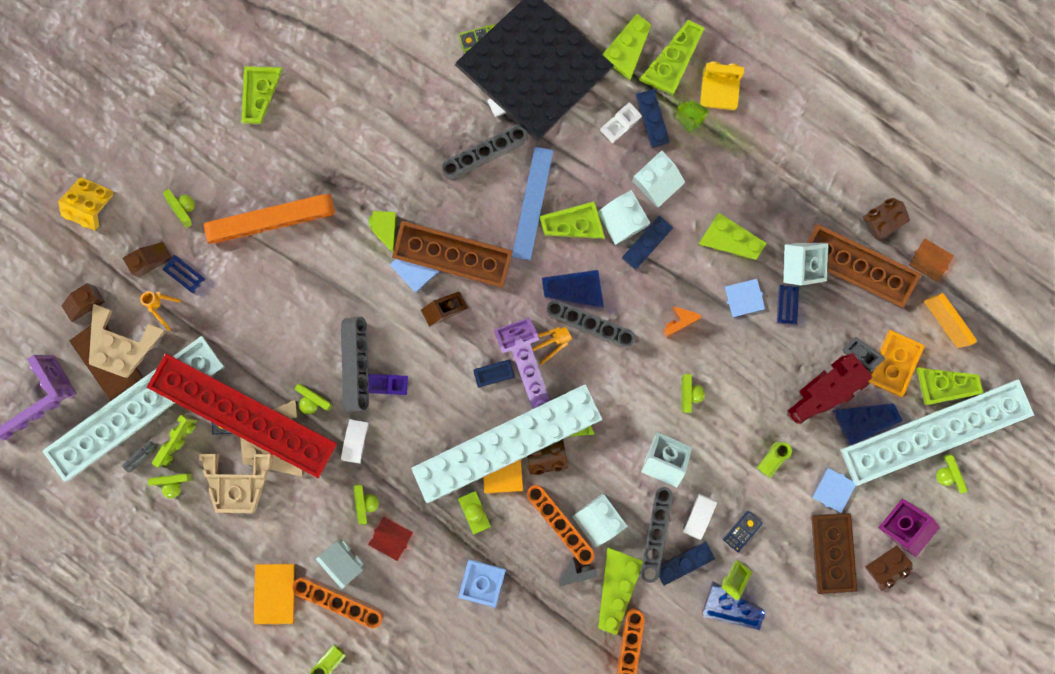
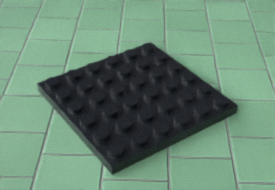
M522 0L455 63V66L537 142L614 67L602 53L543 0Z

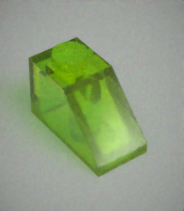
M691 100L689 103L685 101L677 108L678 111L675 117L685 130L691 133L704 123L709 110L694 100Z

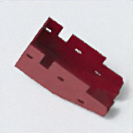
M853 353L842 355L831 364L833 369L830 372L822 371L798 391L803 398L787 410V416L796 424H802L808 418L830 410L844 401L847 403L855 397L853 393L859 389L860 391L865 389L870 384L868 381L873 376Z

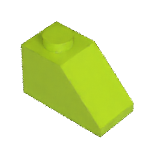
M373 211L372 216H369V228L393 253L396 244L398 215L396 212Z

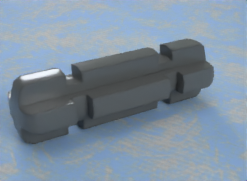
M152 441L146 443L144 448L138 450L130 457L129 461L127 460L122 465L123 469L126 472H132L136 468L135 466L140 465L151 453L157 450L155 443Z

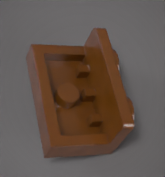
M895 198L885 200L883 204L869 210L862 217L865 222L869 223L877 240H881L910 221L904 202Z
M563 439L527 456L531 475H541L550 471L559 472L568 468Z
M896 545L865 566V569L876 581L880 591L885 588L886 590L892 588L898 579L908 577L912 573L913 563Z

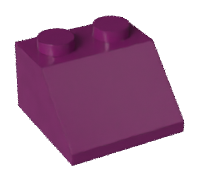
M903 498L878 527L898 546L914 557L918 556L940 529L933 517Z

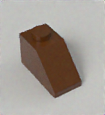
M163 242L139 248L123 257L130 273L139 278L172 259Z
M86 283L69 294L62 304V308L70 321L74 322L92 311L94 304L100 306L105 301L96 286Z
M459 291L433 300L422 308L421 312L430 327L468 309V306Z

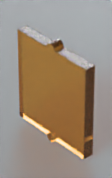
M924 239L918 250L914 252L915 255L909 266L932 280L939 282L944 272L948 270V265L954 255Z

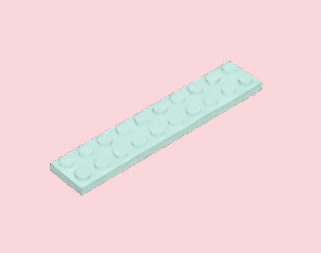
M203 336L173 356L211 377L225 368ZM156 369L43 450V453L64 482L74 478L176 404L146 388Z
M1014 380L983 394L976 395L842 448L840 451L854 485L858 486L1034 416V413L1020 380Z
M585 384L411 469L426 503H430L602 421V417Z

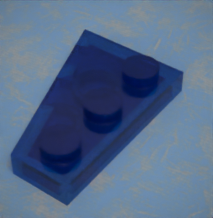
M598 270L542 278L544 298L604 308Z
M894 403L832 410L848 445L857 443L903 421Z
M712 581L702 611V617L760 630L765 617V610L742 597L735 600L721 588V585Z

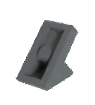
M855 337L842 349L844 354L853 353L868 372H872L885 360L884 356L858 337Z
M571 557L558 579L559 586L598 577L596 568L586 565L580 567V571H576L573 557Z

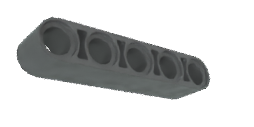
M515 125L447 159L442 164L444 176L448 180H455L525 144L527 132L520 125ZM520 132L523 134V137L515 139L513 135ZM499 141L507 143L503 148H499L496 144ZM487 149L490 153L487 156H482L480 151ZM471 158L473 162L470 165H465L463 160ZM449 166L456 168L454 173H447L446 169Z
M552 300L547 305L546 312L551 319L622 348H628L635 342V334L622 326L558 300ZM552 305H557L560 308V312L552 314L549 308ZM570 312H575L578 315V319L572 322L568 320L567 315ZM593 320L595 328L588 329L585 326V321ZM603 328H612L613 335H604ZM628 334L631 338L630 343H623L621 335Z
M360 316L345 318L341 322L343 407L347 412L365 411L369 406L367 322L364 317Z
M661 487L655 493L641 568V577L647 583L657 581L660 576L674 499L672 491L667 487ZM662 491L669 492L670 498L667 501L659 499ZM659 510L666 512V518L663 521L656 519V512ZM656 529H660L663 533L660 540H654L652 537V533ZM651 549L659 551V557L656 560L649 558V551ZM648 568L655 570L656 575L652 580L647 579L645 576V571Z

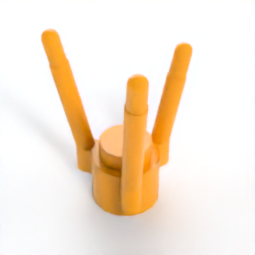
M151 291L144 292L140 296L142 305L147 307L148 311L170 331L171 328L156 312V309L161 305V298L178 303L181 302V299L163 295L160 292L155 294Z
M557 327L553 330L537 334L538 337L553 334V338L532 347L533 351L552 342L559 345L540 362V365L551 359L562 348L568 346L567 342L571 341L572 338L566 327L561 329Z

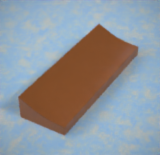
M403 220L400 224L392 258L503 288L513 250Z
M815 223L806 242L828 243L827 272L904 308L922 275L918 271Z

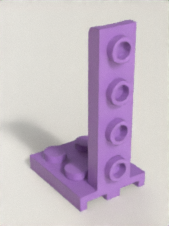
M530 318L494 330L502 354L512 350L532 410L549 402L550 399L530 343L539 340Z
M33 355L28 358L32 372L37 375L40 380V386L48 395L1 425L0 439L2 441L11 438L13 432L28 427L30 421L42 418L47 410L59 407L61 405L60 402L64 399L72 398L77 394L54 355Z

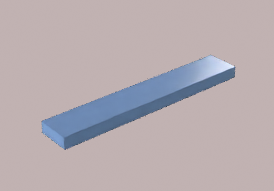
M539 147L534 148L512 253L514 258L531 261L553 150Z

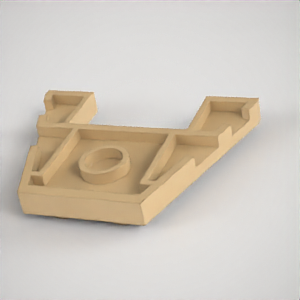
M94 304L92 309L89 365L128 378L141 363L147 352L156 345L157 340L165 334L166 330L147 324L141 342L105 330L112 310Z
M291 401L273 409L290 419L298 418L297 401ZM240 438L243 464L253 466L254 454H271ZM273 455L269 470L297 476L304 475L303 470Z
M199 454V459L204 467L203 473L207 477L210 487L208 490L215 513H255L273 454H254L253 474H218L219 454Z

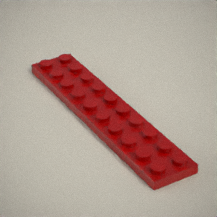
M167 353L163 356L146 387L316 478H320L338 444Z

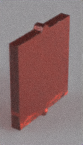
M383 516L377 529H374L375 533L368 545L398 561L404 549L408 547L407 543L413 532Z

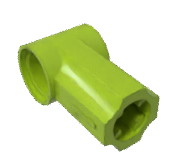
M782 441L773 443L771 450L756 468L768 478H771L782 463L791 456V446ZM783 445L785 453L780 456L777 453V449Z
M333 644L318 663L314 665L310 674H316L315 669L317 668L323 669L325 674H331L346 657L345 652L339 646Z

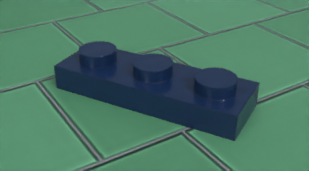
M651 89L637 93L636 100L651 149L669 144L670 139L655 90Z
M658 216L621 259L636 271L670 233L673 227L661 216Z
M704 541L662 563L659 578L663 586L715 560L708 543Z

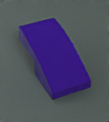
M368 374L369 393L407 395L408 376Z

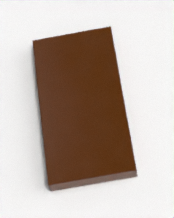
M91 325L69 340L110 401L144 378L137 367L128 378L89 365ZM107 325L105 330L112 332Z
M851 513L811 515L817 593L858 592Z

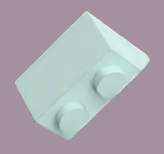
M663 151L645 165L632 180L657 208L685 183L676 165Z
M632 190L614 199L598 211V216L615 245L646 229L650 224Z
M828 243L785 244L784 283L807 285L827 281Z
M656 432L641 472L674 487H678L686 473L692 447Z
M603 493L572 516L594 548L610 540L628 527Z
M339 539L318 556L316 561L338 586L343 589L365 567L363 566V560L358 555L354 556L351 553L350 545L346 541L342 542Z

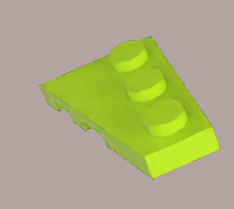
M639 14L633 17L602 54L614 65L617 71L629 80H631L651 28V24Z
M244 66L241 116L243 124H262L281 77L282 67Z
M595 201L539 217L544 236L605 238Z
M720 213L717 214L698 243L699 246L733 253V255L752 260L758 258L767 244Z
M916 368L924 405L983 394L978 374Z
M180 415L177 420L180 424L169 433L171 439L166 441L160 448L152 462L154 466L163 468L172 462L174 458L172 455L176 450L178 451L183 447L186 436L196 429L197 425L195 424L198 420L195 417Z

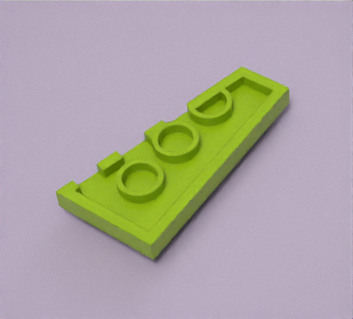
M687 20L639 80L673 96L705 27Z
M609 547L606 550L598 628L617 635L641 571L643 560Z

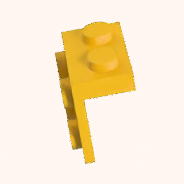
M715 61L706 63L703 69L700 105L708 108L736 110L738 107L740 80L744 75V67L735 63L721 65V63Z
M81 177L58 201L60 214L66 220L74 221L84 228L95 231L99 227L98 213L112 198L113 191Z

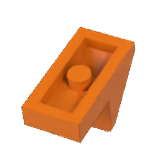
M674 306L672 311L678 322L674 319L665 324L666 328L663 330L665 337H668L702 317L698 313Z

